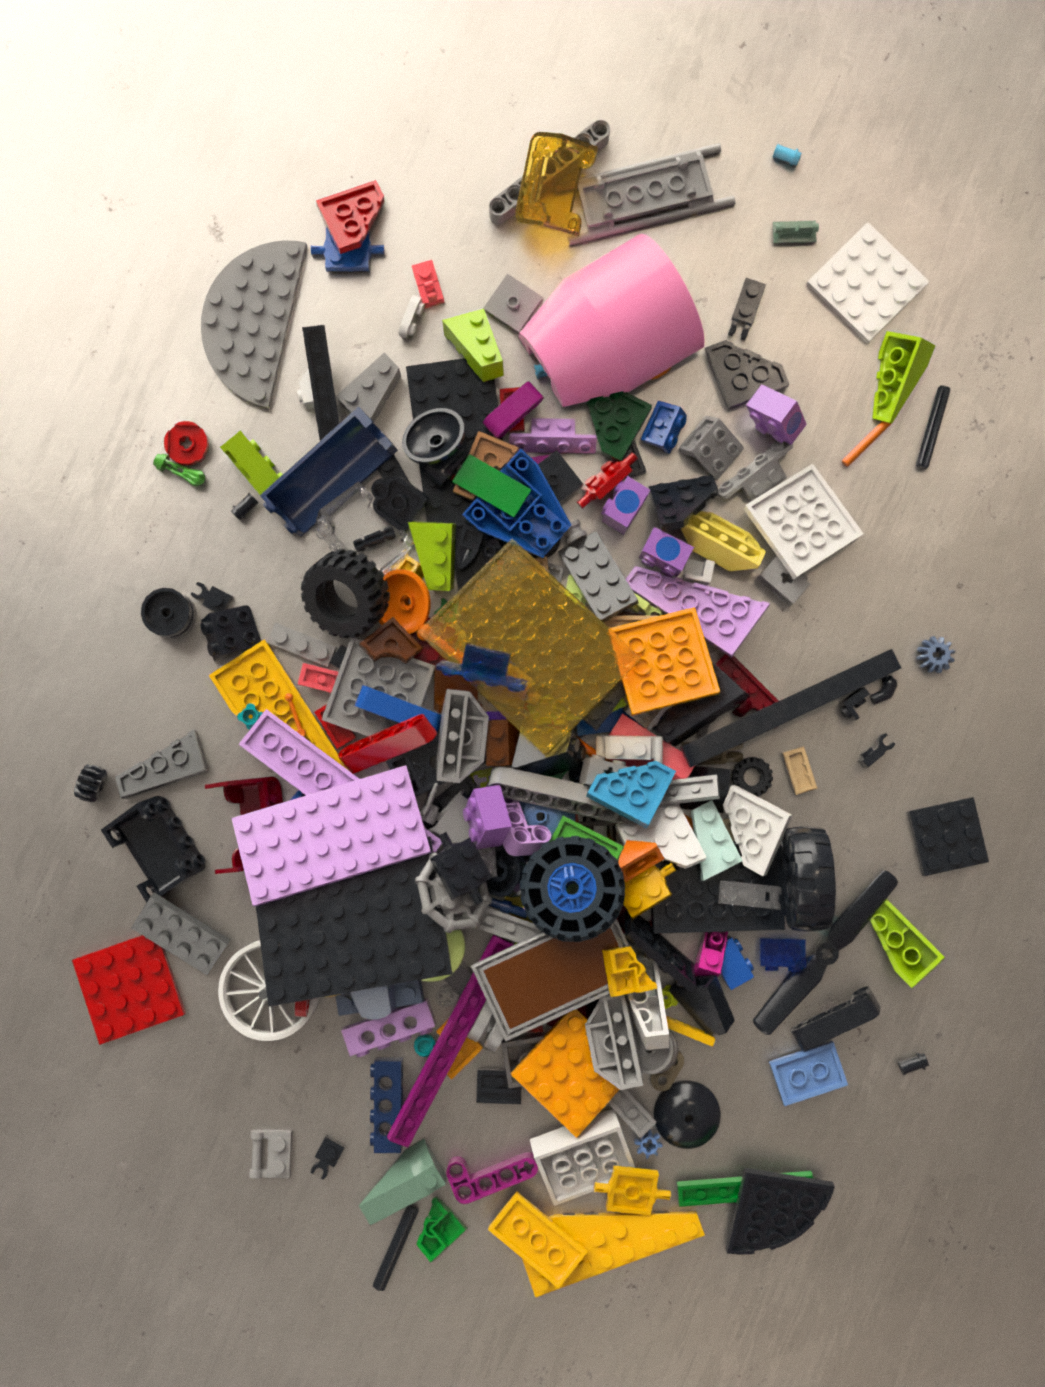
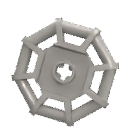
M433 852L429 855V860L420 875L415 878L420 894L422 913L427 914L443 927L447 933L467 928L476 929L488 905L492 903L486 882L482 883L478 888L484 901L478 904L472 915L469 909L474 902L469 893L451 900L437 872L435 879L429 880L430 874L433 869L435 870L430 858L437 855V853ZM428 888H430L432 903L430 902ZM437 907L443 909L445 917L434 908ZM462 914L464 920L454 921L453 917L454 915Z

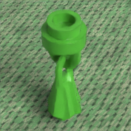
M164 453L156 455L153 465L156 466L157 470L163 472L165 469H168L173 474L187 480L192 486L197 487L204 483L205 475L201 470L191 469L177 463L174 464L169 461L170 456ZM178 468L183 469V472H178Z

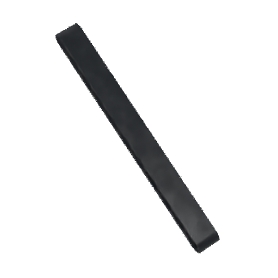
M890 649L680 747L689 767L695 766L902 669L893 649Z

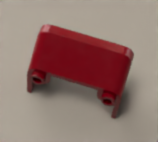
M273 776L205 785V789L223 787L225 799L231 804L239 803L241 815L283 803L281 784ZM239 848L235 849L232 854V867L216 869L215 874L244 871Z

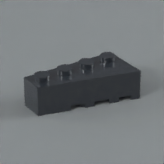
M712 663L720 693L674 705L653 729L660 736H663V739L668 744L676 747L697 733L699 729L707 724H711L717 717L725 712H729L737 704L751 696L719 666Z

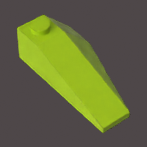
M886 331L878 355L880 371L877 372L876 379L879 381L878 391L875 392L873 419L893 423L928 367L936 345L921 337Z

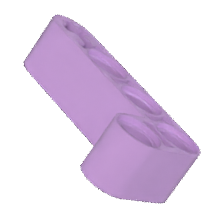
M504 798L512 827L503 842V846L506 852L512 856L532 855L543 844L550 841L551 832L542 825L528 826L519 801Z

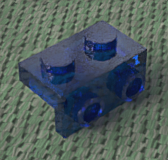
M760 938V966H765L766 971H779V967H788V971L801 972V967L806 968V939Z

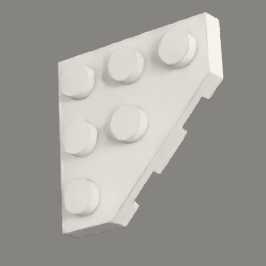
M731 785L723 807L725 813L729 816L735 842L739 845L742 853L743 865L765 876L775 857L792 814L736 785Z
M679 804L659 806L647 829L640 825L626 826L616 824L615 826L624 845L626 840L656 843L665 858L664 860L675 863L681 868L686 869L706 860V855Z

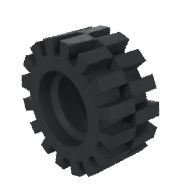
M749 757L736 763L731 773L733 774L731 781H733L734 785L758 797L766 793L768 788H771L773 771L769 768L770 765L765 763L763 759ZM750 768L756 769L760 773V781L754 786L748 785L744 780V774Z

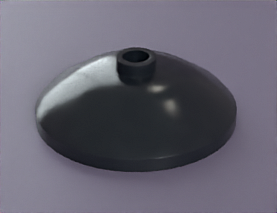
M436 408L428 410L417 416L407 426L402 438L403 450L410 460L418 464L427 465L441 462L453 455L461 446L465 437V424L460 415L451 409Z
M680 1080L674 1082L668 1090L661 1091L654 1105L653 1116L656 1121V1128L665 1141L678 1148L693 1149L706 1144L715 1135L720 1124L721 1112L719 1103L709 1088L693 1080ZM687 1115H692L693 1119L691 1121H685Z

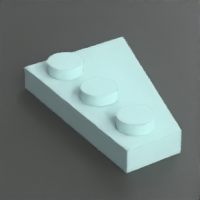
M709 801L691 810L694 834L706 855V860L700 862L701 881L742 862L713 801Z

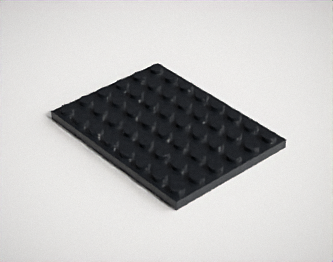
M427 837L431 852L433 853L432 839ZM432 853L256 906L268 1007L453 974L447 934L443 927L427 914L422 913L418 885L415 883V878L420 875L429 860V855ZM434 869L429 876V880L431 881L434 880L436 877V871ZM428 888L430 902L432 903L430 888ZM437 907L434 908L440 914L443 915V909Z

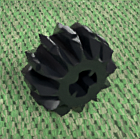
M85 765L76 781L74 788L75 797L85 802H95L103 791L107 779L106 770L97 765Z

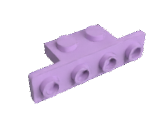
M532 418L531 434L510 433L509 444L518 447L519 450L522 449L524 452L553 453L557 450L559 453H596L597 436L576 435L575 419Z

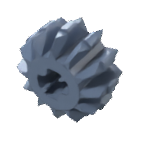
M935 636L930 637L929 641L923 640V647L917 648V651L922 653V655L916 657L917 660H923L920 667L928 666L927 672L931 673L935 670L937 674L942 673L943 669L948 670L950 668L949 663L955 661L950 656L955 653V650H949L952 643L947 642L944 644V637H939L937 640ZM938 652L939 657H933V653Z

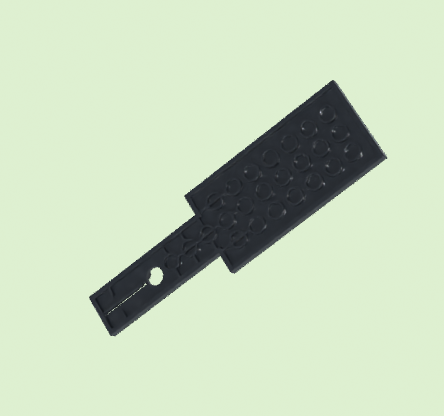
M465 358L406 366L413 420L420 414L436 408H446L455 411L460 415L465 424V437L461 447L468 455L478 431L495 438L483 424L484 419L498 407L495 379L483 382L469 366ZM463 463L453 472L452 478L442 488L424 473L429 464H419L422 490L424 494L430 497L425 504L427 522L456 523L455 570L461 614H463L474 601L472 597L473 590L478 586L486 587L499 571V568L497 567V562L486 565L481 549H479V552L467 566L459 569L457 565L456 546L464 524L473 526L462 516L473 501L453 493L456 484L452 485V481ZM485 533L482 544L495 537ZM464 630L467 657L470 660L476 662L501 658Z

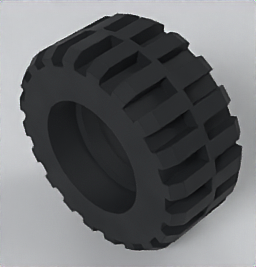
M339 549L335 552L327 553L312 565L303 576L301 598L302 602H305L304 609L306 613L309 612L311 615L310 619L313 623H318L321 630L329 631L328 634L332 636L339 635L340 638H356L368 632L384 616L389 607L387 602L390 601V593L387 592L389 589L388 583L383 579V572L375 567L377 564L374 561L370 562L367 560V556L361 553L357 555L356 551ZM333 580L345 584L353 592L357 601V607H352L340 599L335 591Z

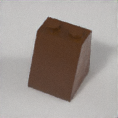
M488 720L486 766H512L521 726H531V723L515 720Z

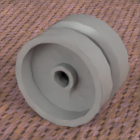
M486 1000L467 1038L477 1043L482 1039L485 1032H488L484 1040V1047L495 1052L501 1041L504 1040V1037Z
M635 1027L634 1032L642 1073L657 1074L670 1069L675 1063L679 1051L678 1042L673 1032L668 1029L669 1048L654 1049L652 1052L645 1049Z

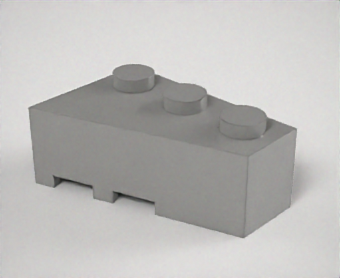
M384 352L336 395L339 404L349 414L357 407H360L374 422L401 377L400 369Z

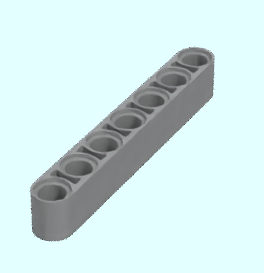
M605 120L594 121L495 196L489 203L490 220L495 224L506 222L604 148L609 141V123ZM603 132L605 135L598 136L595 133ZM584 144L588 146V148L581 149L578 146ZM568 157L571 161L565 162L562 158ZM552 170L554 171V173L548 175L545 173V171ZM529 183H536L537 186H536V187H529L528 184H529ZM517 195L520 199L512 200L511 197ZM496 208H501L504 210L501 213L494 212Z
M495 766L491 770L488 787L500 785L504 798L626 826L638 825L586 797L591 786L505 766Z

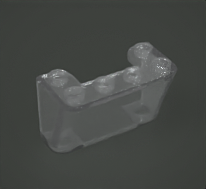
M358 481L319 510L314 531L321 540H325L331 551L335 552L339 549L356 551L353 544L354 540L358 538L363 539L364 536L378 530L384 531L383 529L388 526L372 510L370 504L373 497ZM401 530L395 538L385 539V542L370 548L365 547L366 549L357 552V555L361 553L367 556V560L370 562L374 561L377 564L375 567L379 571L381 570L385 576L386 573L394 570L411 555L416 548L411 538Z

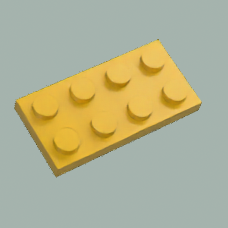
M517 1191L488 1226V1230L558 1289L587 1254L585 1247Z

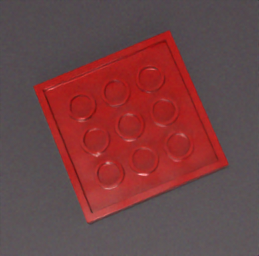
M143 935L72 960L99 1045L186 1014L165 949Z

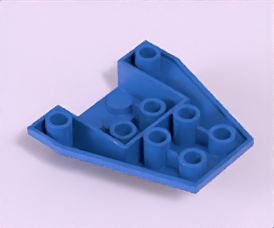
M520 449L500 471L531 489L516 516L508 515L479 497L472 502L462 516L478 530L543 558L572 524L538 464Z

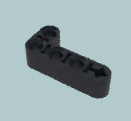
M865 986L852 993L851 999L791 1028V1032L801 1050L805 1051L875 1019L880 1014V1005L870 987Z

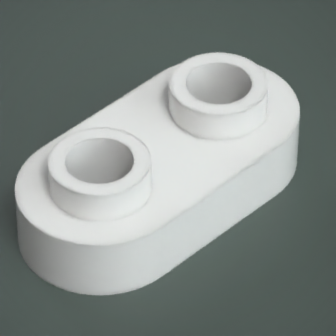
M415 295L411 297L399 328V336L408 339L410 335H414L417 328L415 321L417 316L422 315L425 307L421 297Z

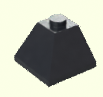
M695 766L688 778L717 775L720 799L680 803V808L693 810L709 801H713L718 813H723V804L729 791L731 769Z

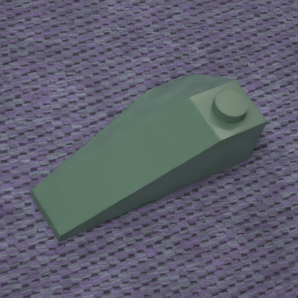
M425 1138L404 1150L398 1160L359 1204L370 1226L446 1185L447 1175Z

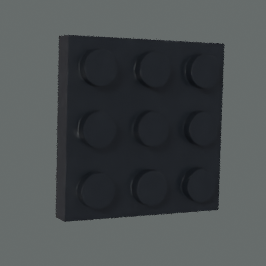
M974 797L907 811L922 876L989 862Z

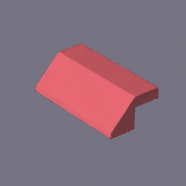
M624 714L620 716L608 734L619 736H656ZM663 740V765L676 771L672 780L688 778L695 766L689 767L683 753ZM609 759L612 762L613 760L623 761L627 767H639L654 761V759Z

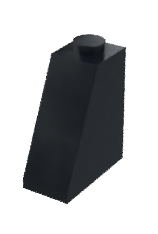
M717 975L695 976L697 987L691 992L684 987H679L676 982L673 983L669 989L670 993L706 1034L723 1035L728 1032L735 1019Z

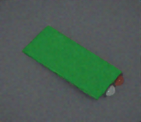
M471 454L468 455L463 464L458 465V473L451 476L452 485L454 483L512 517L516 516L531 492L530 488Z

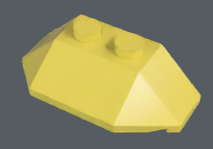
M700 511L697 515H692L689 518V523L684 528H681L687 543L694 547L693 552L708 560L715 561V564L728 571L758 569L766 553L749 532L712 512Z

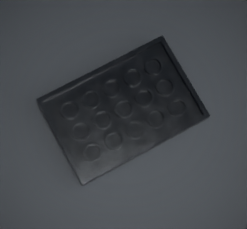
M733 841L740 857H742L739 845ZM780 845L765 876L745 867L743 862H740L701 881L700 863L686 869L672 863L676 871L665 877L666 885L672 895L651 908L652 934L785 930ZM664 860L655 864V866L661 870L672 862Z

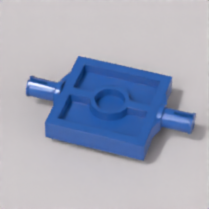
M327 227L324 245H311V255L324 254L326 272L369 271V261L372 254L385 253L384 245H371L370 231L361 247L342 254L339 253Z

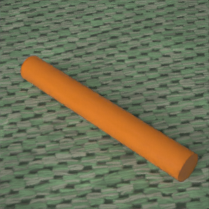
M883 421L879 423L842 460V463L848 467L891 423Z

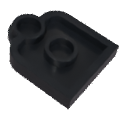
M394 476L388 480L384 478L377 479L371 487L372 494L375 497L373 509L376 514L403 534L409 529L408 522H414L430 498L400 476Z

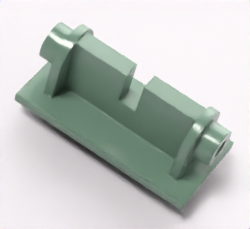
M816 220L773 222V243L817 242L816 232L819 231V223H816Z

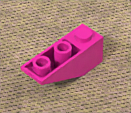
M728 931L703 932L694 965L695 976L717 975L718 977L721 974Z

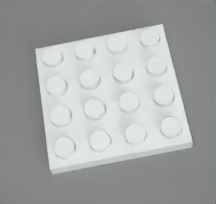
M867 222L808 280L806 285L868 344L929 281Z
M813 464L746 504L743 508L793 579L804 574L864 534Z

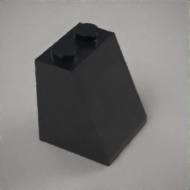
M522 725L512 768L550 777L579 768L586 756V748L572 730Z

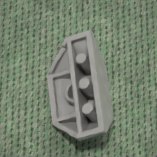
M446 690L437 751L436 781L460 783L484 762L489 716L469 691Z
M603 996L585 1024L594 1071L620 1090L644 1086L641 1061L626 996Z

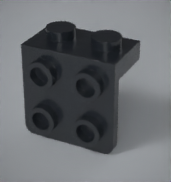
M248 605L209 613L201 620V631L206 636L208 642L207 650L209 655L213 657L214 662L224 659L229 654L249 650L261 642L251 609Z

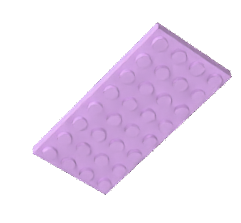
M406 765L231 818L254 907L432 853Z

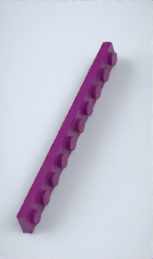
M493 934L479 961L514 946V944ZM474 972L387 1135L388 1140L407 1148L410 1146L486 1001Z

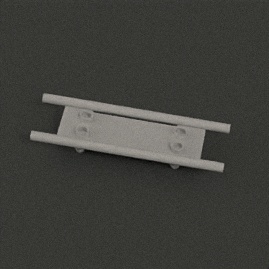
M720 143L554 184L555 193L577 188L588 232L569 236V246L735 205L734 196L713 200V191L703 156L720 153ZM688 205L686 208L614 225L615 222Z

